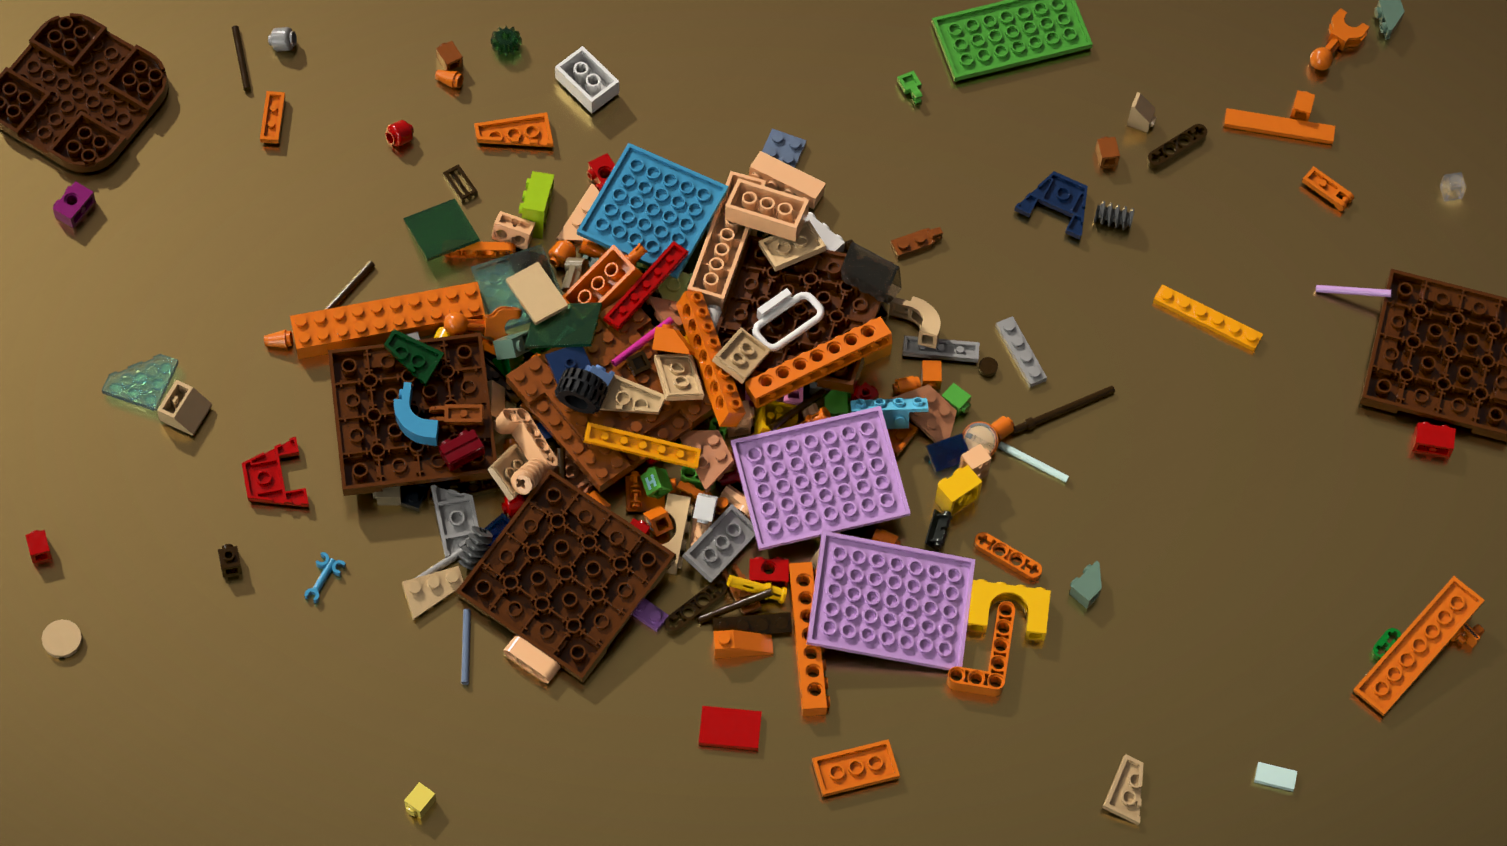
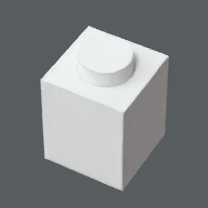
M699 493L696 499L693 518H696L699 523L708 524L709 521L712 522L718 497Z

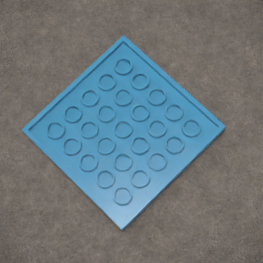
M628 143L580 224L577 235L608 249L614 244L625 255H628L640 243L648 252L637 262L649 267L674 241L689 251L687 257L669 275L678 279L727 194L729 186Z

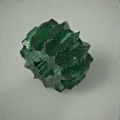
M507 25L504 29L498 27L497 31L492 33V49L497 51L499 56L502 53L506 57L508 53L514 56L515 51H519L522 44L519 31H515L514 27L508 29Z

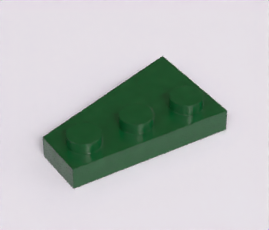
M395 329L392 330L384 344V347L425 387L445 356L443 352Z

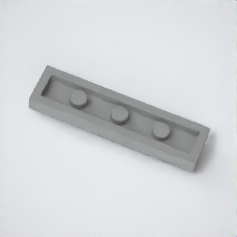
M1012 316L997 322L995 327L1029 388L1045 382L1047 376L1014 317Z
M904 336L902 356L978 363L980 342L939 339L937 347L934 349L918 345V337Z

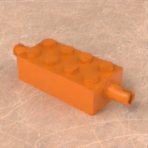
M640 243L628 255H625L613 244L563 295L568 306H571L573 309L568 324L570 328L578 320L587 325L596 319L599 312L623 297L643 275L636 267V262L648 251Z

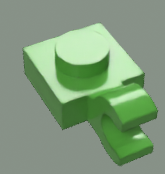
M914 70L898 76L897 82L904 94L910 93L915 105L921 103L923 95L919 89H921L922 84Z

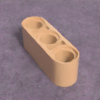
M515 635L503 650L509 659L547 684L561 668L554 659L518 635Z

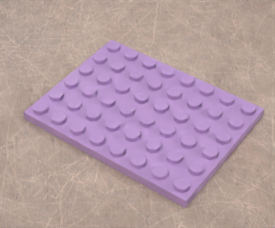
M881 406L731 440L735 462L759 551L821 537L823 531L837 533L907 517L911 514Z
M823 531L821 534L806 644L948 671L952 667H962L975 559Z

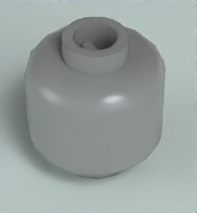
M290 27L274 28L271 35L268 36V42L275 51L292 50L294 45H296L297 36Z

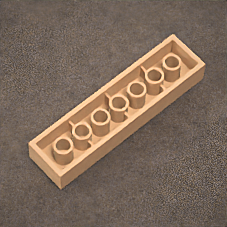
M730 171L726 182L729 190L713 217L687 291L702 292L706 305H717L721 308V311L748 236L752 231V228L725 220L726 203L738 178L766 187V180Z

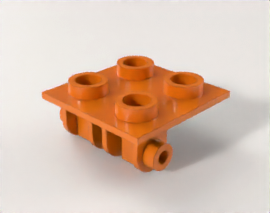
M632 471L630 476H625L626 512H646L659 505L665 509V495L659 499L647 496L638 471Z

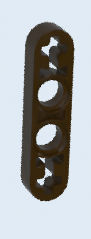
M1195 124L1151 151L1147 158V165L1151 169H1159L1203 142L1207 136V128L1202 124ZM1196 131H1197L1198 133H1199V132H1202V135H1200V134L1195 135V132H1196ZM1187 139L1189 144L1182 145L1179 140ZM1172 148L1175 153L1167 154L1165 149ZM1152 158H1154V159H1158V158H1159V161H1158V162H1157L1156 160H1155V161H1152Z
M493 478L460 482L459 480L437 485V487L446 490L458 488L460 493L470 494L473 497L494 493L500 489ZM489 480H493L495 485L491 486ZM482 481L484 482V486H485V488H483V489H482V483H481ZM475 483L479 488L476 491H470L468 486ZM429 488L427 491V501L430 505L434 506L432 491Z
M715 580L665 619V630L669 634L674 635L685 629L698 616L703 615L726 596V583L722 580ZM715 587L718 589L722 587V592H715ZM701 597H705L709 600V603L707 605H700L698 600ZM685 609H691L693 610L694 615L691 617L684 616L683 611ZM670 622H677V627H670Z

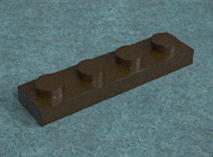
M791 612L712 617L713 631L738 630L761 634L792 632Z

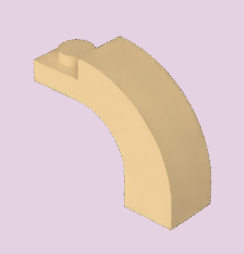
M914 296L911 301L892 297L889 315L916 323L920 328L918 345L936 349L941 326L937 311L926 301Z

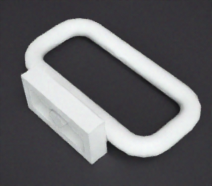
M787 288L757 309L758 321L753 326V336L771 349V351H778L823 319L825 314L824 307L814 295L808 292H800L791 297L792 293ZM802 299L808 300L817 310V314L775 344L769 343L760 333V329Z

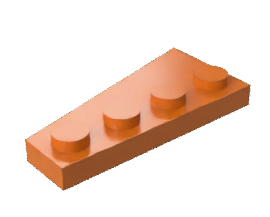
M547 112L474 123L477 143L554 147Z

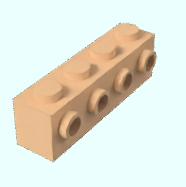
M762 151L759 152L749 169V176L766 180L767 187L808 199L809 207L812 209L815 208L824 194L825 182Z

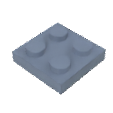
M772 128L762 152L796 168L807 140Z

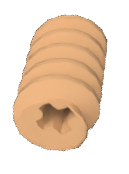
M538 458L528 460L512 475L511 485L513 489L519 494H528L548 472V466L543 460Z

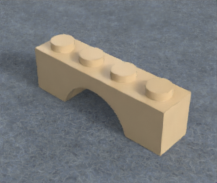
M670 493L667 495L665 510L668 511L676 533L669 542L662 545L675 553L677 558L666 573L677 575V570L682 568L683 557H680L681 550L685 551L687 543L684 535L689 533L690 522H687L688 516L693 514L694 505L691 504V497Z

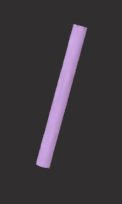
M1316 285V292L1379 297L1392 296V290Z

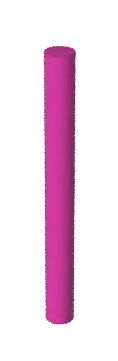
M668 317L656 327H662V324L672 325L674 321L671 317ZM655 328L611 360L612 364L616 367L652 340Z

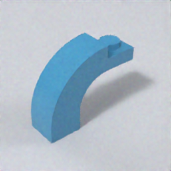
M404 382L403 389L399 390V399H394L395 418L399 428L408 438L417 443L437 446L439 434L438 420L423 419L412 412V383Z

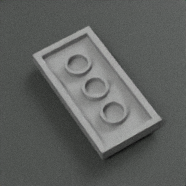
M731 504L682 557L711 583L755 537L751 521Z

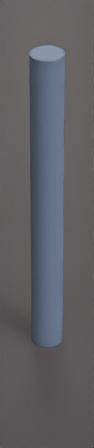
M463 609L461 684L463 685L469 684L470 609Z

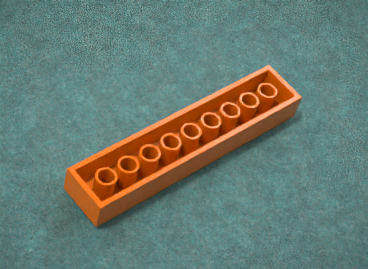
M478 282L292 315L290 319L298 359L328 354V350L385 344L393 329L403 334L417 331L419 337L434 335L438 328L444 327L445 317L452 312H460L467 319L483 320L485 312Z

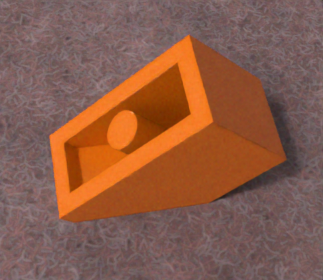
M662 324V327H655L652 350L695 355V351L679 330L673 329L674 325Z

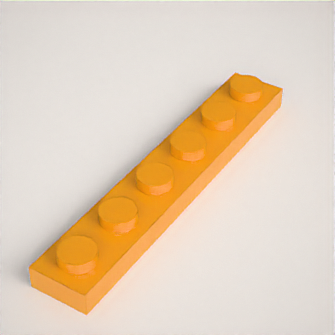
M1163 284L1154 297V303L1253 352L1263 337L1262 333Z
M590 422L587 423L583 443L693 469L698 468L701 453L699 448Z

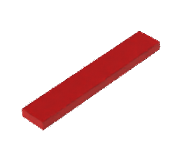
M673 241L603 317V321L619 331L687 257L689 251Z

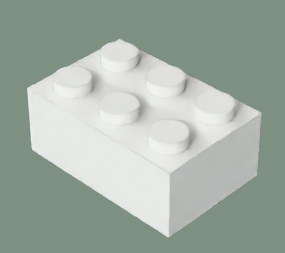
M583 46L555 66V78L591 114L619 93V81Z

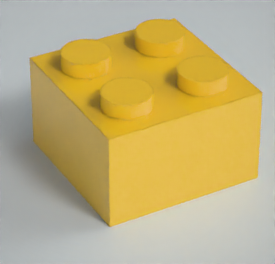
M969 465L964 468L960 467L954 471L951 477L948 479L945 477L939 481L935 503L943 512L949 511L951 516H954L979 498L982 481Z

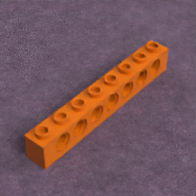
M685 291L677 302L676 307L690 346L695 351L694 357L719 427H737L746 412L733 377L712 362V359L722 349L705 299L700 291Z
M881 316L871 319L862 326L855 327L824 344H819L808 352H803L791 360L784 361L781 365L770 368L758 376L749 378L745 381L746 393L756 409L893 344L892 333Z
M812 562L789 563V587L802 716L826 715L827 708H830V696H826L825 689H828V677H824L823 672L826 671V659H822V653L825 652V648L807 645V640L805 639L808 635L809 623L804 622L803 619L810 618L814 580L816 577V569H813ZM806 582L808 586L804 587L801 586L799 583ZM808 600L810 604L805 605L801 601ZM813 654L816 658L809 659L807 655ZM814 672L818 676L810 677L808 674ZM817 691L820 694L817 696H813L810 694V692Z

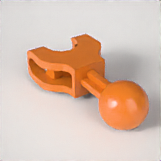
M1340 8L1333 15L1329 25L1330 35L1327 41L1329 43L1325 47L1316 48L1311 53V65L1320 71L1328 69L1333 63V53L1337 49L1343 51L1347 47L1359 46L1367 36L1370 26L1365 23L1358 27L1348 26L1345 23L1347 12Z
M500 306L491 314L483 315V320L467 319L460 312H452L444 319V329L452 336L462 335L466 330L482 331L484 336L491 337L495 341L510 335L505 333L504 327L509 320L521 318L522 310L517 307Z

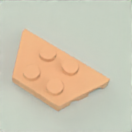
M594 184L590 185L557 236L556 242L568 240L574 241V244H582L585 238L577 235V230L599 194Z

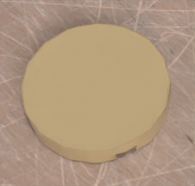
M63 619L47 625L41 638L45 651L54 658L72 656L79 650L82 643V635L78 626L70 620Z

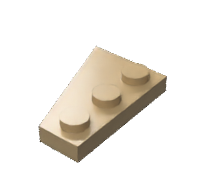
M459 566L402 582L413 620L441 600L447 598L463 583V578Z

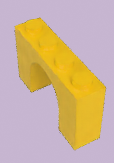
M984 579L973 580L967 631L986 633L990 608L999 601L1011 600L1021 605L1025 610L1027 616L1025 639L1044 641L1047 631L1051 591L1042 587L1028 588L1025 585L1013 586L1007 585L1004 582L991 583Z

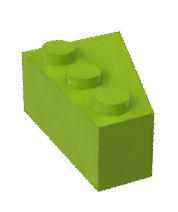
M532 171L531 178H527L526 181L527 191H523L522 201L524 203L520 202L519 214H522L521 218L535 222L533 238L543 239L544 224L547 221L546 214L550 207L554 189V174Z

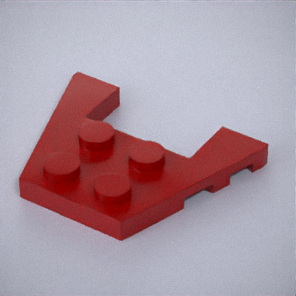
M292 437L288 442L282 445L280 443L274 446V449L266 453L263 452L241 463L248 501L309 507L306 488L285 491L280 459L299 455L296 437Z

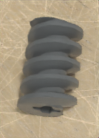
M1102 201L1097 206L1094 223L1100 219L1101 225H1103L1107 220L1109 227L1115 222V228L1122 224L1123 230L1127 226L1130 229L1134 208L1127 212V206H1124L1121 211L1119 204L1113 209L1111 202L1106 207L1105 201Z
M472 526L471 530L475 533L470 532L468 534L472 540H465V543L468 545L462 546V550L465 553L459 552L458 555L462 559L459 560V564L470 570H473L486 553V550L489 549V544L493 541V534L478 526Z

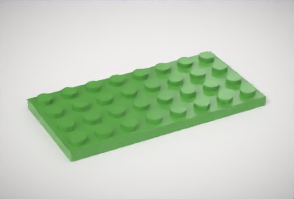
M1004 0L932 18L933 27L954 82L1089 49L1093 45L1075 0Z

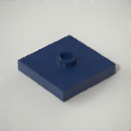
M582 343L545 354L546 361L557 385L563 371L567 368L585 369L587 365L591 366Z

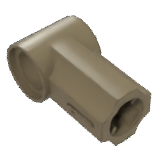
M568 257L566 259V274L561 287L563 292L566 293L589 270L588 259Z

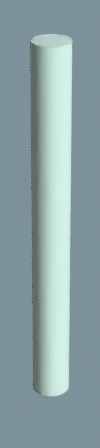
M1002 441L1000 442L998 448L1065 483L1068 481V475Z

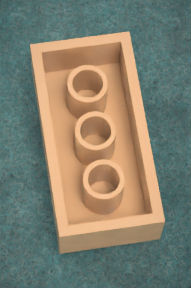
M738 178L725 206V220L796 242L808 215L809 200Z

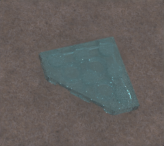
M158 354L153 356L151 360L138 362L118 373L117 371L109 374L102 388V393L156 411L179 364L178 360Z

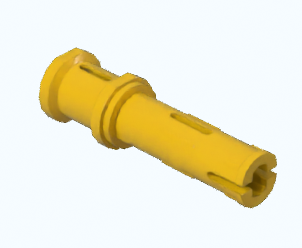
M729 575L727 580V586L755 594L771 588L773 596L768 598L776 600L780 604H783L787 595V587L783 586L780 588L773 586L769 582L762 584Z

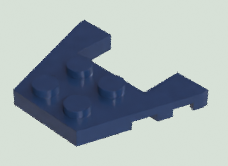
M1053 171L1032 193H1029L1022 202L1015 206L1014 211L1030 217L1037 203L1045 205L1072 217L1065 233L1080 240L1083 231L1088 186Z

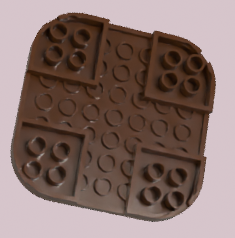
M70 13V16L64 17L55 16L42 24L29 39V46L10 68L5 67L0 73V129L69 170L93 172L103 169L120 155L164 101L168 91V80L164 65L151 52L137 44L133 46L107 31L106 26L88 16Z

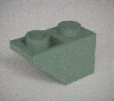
M1379 0L1375 8V16L1380 21V31L1384 33L1386 40L1390 39L1402 21L1405 11L1401 0Z
M532 330L507 335L493 341L497 360L516 358L536 348Z
M1098 561L1093 565H1087L1082 572L1083 575L1080 578L1076 577L1070 584L1069 594L1086 609L1101 593V573Z

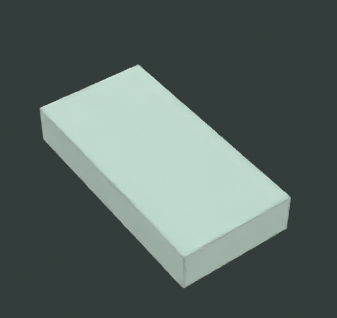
M1258 762L1254 783L1293 792L1298 771Z

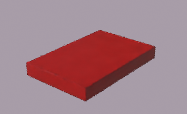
M702 706L698 745L758 751L762 711Z

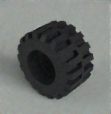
M567 368L563 371L555 389V396L560 402L575 411L595 414L599 412L608 392V386L600 377L592 372L580 368Z

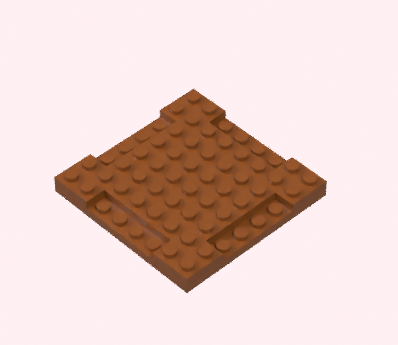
M620 299L599 312L596 319L539 357L535 355L506 375V383L561 448H565L566 454L600 493L650 458L583 443L588 422L674 442L715 414L704 382L699 374L704 392L703 400H665L659 415L599 410L595 414H587L575 411L558 400L555 396L557 384L546 361L545 354L578 343H582L591 366L600 365L606 369L607 373L613 371L615 375L664 394L655 366L654 356L677 353L652 350L654 338L632 354L634 355L644 350L652 366L651 369L633 376L626 360L616 367L611 362V360L655 328L651 324V319L641 307L619 331L604 322L603 317Z

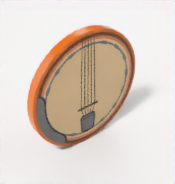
M982 421L971 423L962 433V448L967 452L981 444L984 449L987 448L992 456L999 445L998 433L989 423Z

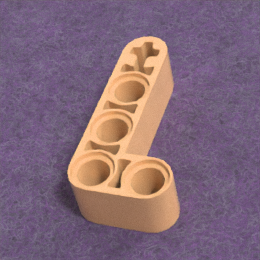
M522 408L503 409L494 420L493 428L500 434H512L527 460L532 458L541 459L548 466V470L551 469L553 471L558 465L557 457L530 414Z

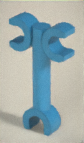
M321 552V557L326 560L324 562L316 561V566L323 569L313 588L306 590L304 594L305 599H308L312 594L315 595L313 599L315 604L320 600L319 591L331 571H333L334 575L340 577L341 571L336 568L339 566L346 568L344 561H336L333 558H329V555L325 552Z

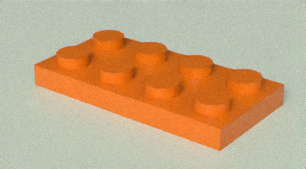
M889 739L812 758L822 797L900 778Z

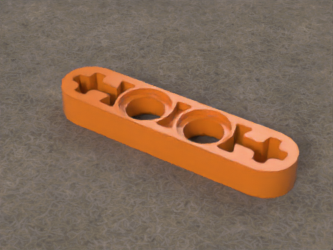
M447 241L442 245V254L451 258H512L516 255V245L511 242Z
M986 532L976 535L974 546L981 553L1030 581H1036L1041 577L1042 566L1035 560ZM983 539L987 540L983 545L980 544V541ZM996 548H1003L1005 554L999 556L995 554L994 550ZM1014 557L1020 558L1022 563L1014 565L1011 559ZM1033 568L1037 569L1036 573H1030V570H1033Z

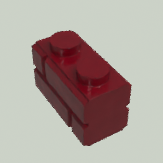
M472 429L470 431H462L458 437L452 440H444L441 446H439V453L448 469L453 471L484 455L485 449L475 430Z

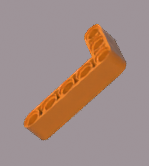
M1004 601L998 606L988 671L958 666L952 667L948 672L946 680L947 686L950 689L997 697L1002 693L1015 616L1014 604ZM1007 611L1010 615H1003L1001 612ZM999 629H1005L1007 633H1001ZM1001 646V647H1003L1005 650H1004V651H999V650L996 649V647ZM998 664L1002 666V669H996L993 665ZM958 676L961 680L955 681L951 677ZM977 679L980 683L974 684L971 680ZM995 682L998 683L1000 686L993 687L991 683Z

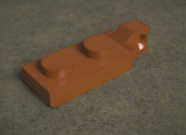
M940 227L931 230L926 228L891 240L890 244L897 259L931 248L936 243V240L942 239L943 232Z

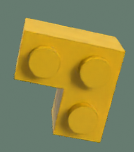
M773 401L755 409V435L771 431L769 424L797 405ZM798 414L776 430L796 425Z

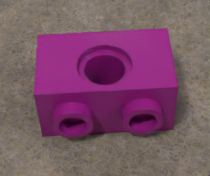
M75 181L72 186L65 190L62 198L54 203L53 212L55 218L74 228L96 202L94 192Z

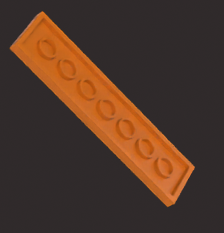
M1453 576L1353 689V692L1382 716H1385L1481 607L1485 600Z

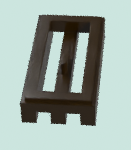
M459 164L443 172V177L461 203H464L466 199H471L473 195H478V191ZM455 171L459 173V175L464 180L468 188L471 190L470 192L467 191V189L462 184L458 176L455 174ZM449 174H451V176L453 177V179L455 180V182L458 184V186L460 187V189L462 190V192H463L465 195H462V193L460 192V190L458 189V187L455 185V183L453 182V180L451 179V177L449 176Z

